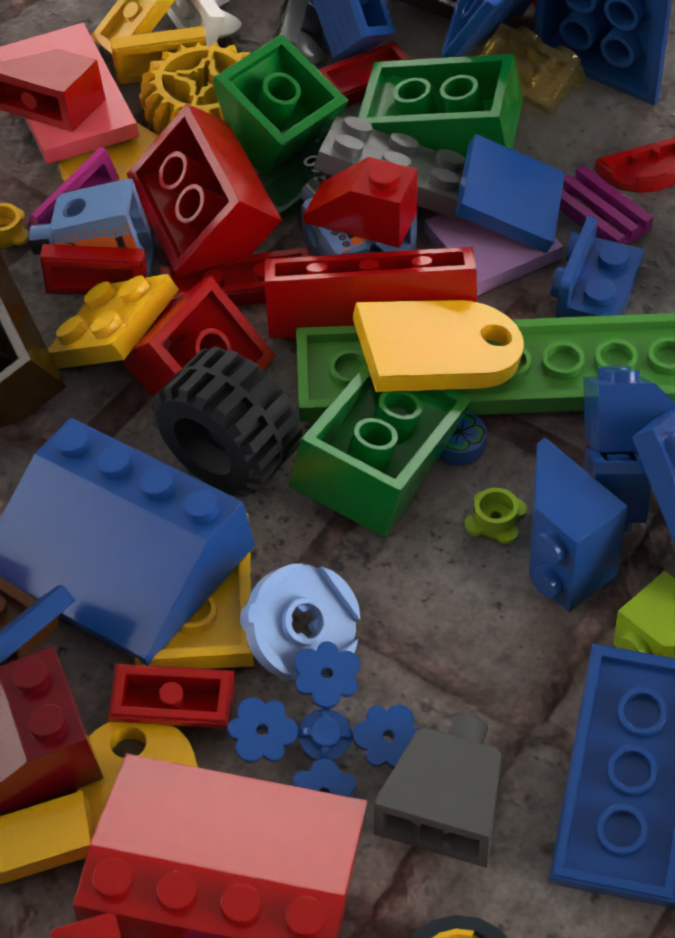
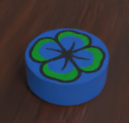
M466 412L439 458L454 465L470 464L478 460L486 449L487 429L484 422L478 416Z

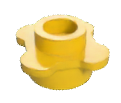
M0 203V249L10 248L14 245L21 246L29 240V231L23 227V222L26 219L24 211L10 203Z

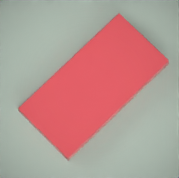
M84 22L0 47V62L53 49H62L97 59L106 100L73 132L25 118L46 164L97 150L100 146L108 147L139 137L137 122Z

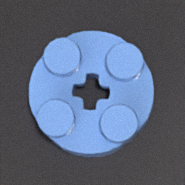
M304 563L290 564L270 572L256 584L250 593L248 603L241 610L240 624L246 633V640L254 657L267 671L288 683L296 682L299 676L294 668V660L297 653L303 649H314L317 651L320 643L330 641L337 646L338 652L347 650L354 653L358 643V639L354 640L356 621L360 620L357 599L344 579L334 571L322 566L316 568L311 565H302ZM294 609L298 613L309 611L314 619L308 624L309 630L312 632L309 638L303 633L296 634L293 630L292 613ZM328 674L322 675L323 678L329 676Z

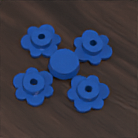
M325 641L319 644L317 651L314 649L301 650L297 653L294 660V668L299 674L295 683L297 691L302 695H311L313 702L323 709L315 710L306 715L298 729L296 722L285 716V706L281 702L273 700L265 705L262 700L250 697L240 702L237 709L238 718L232 719L229 722L227 733L231 739L237 741L235 747L237 756L247 763L257 762L262 757L270 762L279 761L284 755V747L293 744L298 736L302 750L315 762L312 764L310 772L299 771L295 774L292 782L293 786L356 798L352 794L356 787L354 776L349 773H340L339 767L334 762L349 749L352 738L354 744L359 749L366 751V761L371 766L380 767L386 763L394 769L419 728L413 727L414 714L408 707L394 705L386 711L385 708L377 705L369 708L366 714V721L358 723L352 734V729L347 719L340 713L330 710V708L335 707L339 703L341 696L351 697L356 693L358 683L354 677L359 672L360 661L353 652L347 650L338 652V648L334 643ZM328 674L331 678L325 679L322 675ZM264 730L267 734L260 735L257 731ZM389 736L392 738V741H386L383 737Z

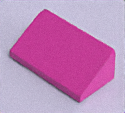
M100 146L31 214L27 224L29 229L32 225L51 223L56 198L62 193L119 180L118 173L104 147Z

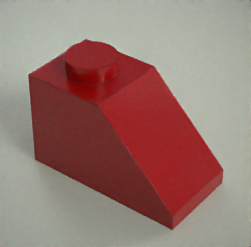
M53 49L0 62L1 111L73 132L106 100L97 59L62 49Z
M367 157L322 181L303 215V222L400 248L417 215L418 169Z

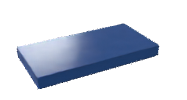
M592 643L548 883L674 908L675 658Z

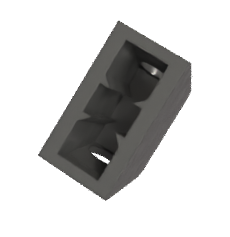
M459 713L454 716L448 734L429 728H422L416 731L376 797L374 803V835L487 868L490 859L499 791L502 752L496 747L483 744L488 726L481 718L468 713Z

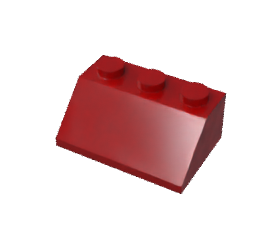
M188 103L126 173L128 179H133L142 207L174 272L181 276L250 256L282 221L230 124Z

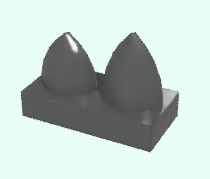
M284 0L279 10L271 40L283 34L312 64L326 61L328 57L324 50L310 36L323 35V29L315 7L311 4L310 0Z

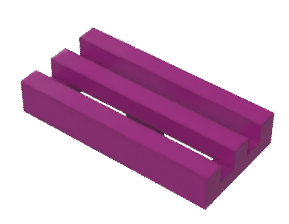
M584 165L576 169L575 177L570 174L564 177L559 210L581 227H583L588 215L597 217V238L630 245L652 230L653 216ZM571 195L576 196L578 199H580L582 202L588 205L591 208V210ZM606 220L613 224L615 227H617L619 230H621L624 234L620 233L618 230H616L614 227L608 224Z

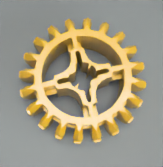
M197 41L195 47L190 48L179 44L176 53L163 51L161 60L151 61L149 71L142 74L141 94L139 97L140 106L144 111V119L148 124V128L154 129L157 135H160L187 103L225 121L212 81L214 76L250 53H238L235 45L220 48L217 41L211 46H201Z

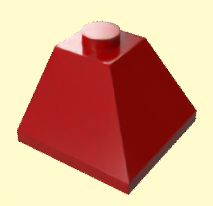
M209 276L167 306L133 347L125 360L121 361L149 395L155 397L193 357L205 348L210 350L212 347H221L225 351H235L245 359H250L256 363L262 370L266 368L276 355L214 278Z

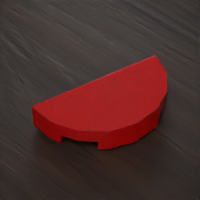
M675 137L596 159L595 172L608 184L623 191L637 193L661 191L675 184Z

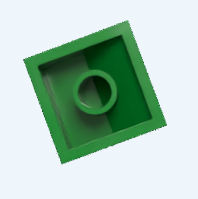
M280 34L217 74L212 81L225 122L230 124L251 164L266 179L324 140L335 117L341 116L348 102V99L283 34Z

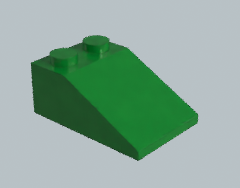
M514 54L374 62L358 118L369 122L373 129L390 135L393 133L406 134L416 139L421 146L435 151L441 149L452 150L466 158L468 144L475 134L512 149L523 103Z
M366 363L301 438L288 486L386 537L417 495L469 409L472 399L454 390L375 392Z

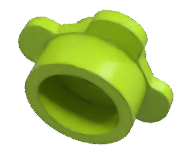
M488 488L478 492L473 499V514L466 517L464 522L467 533L472 536L483 534L488 538L497 539L501 544H510L516 541L519 533L516 527L519 519L524 518L527 514L526 504L521 499L516 498L512 492L503 488Z

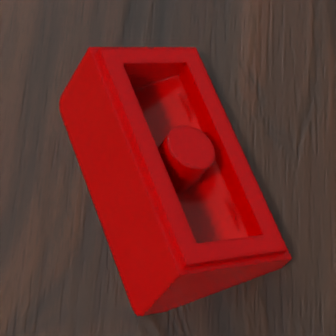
M116 664L108 720L109 722L227 729L236 696L234 671Z

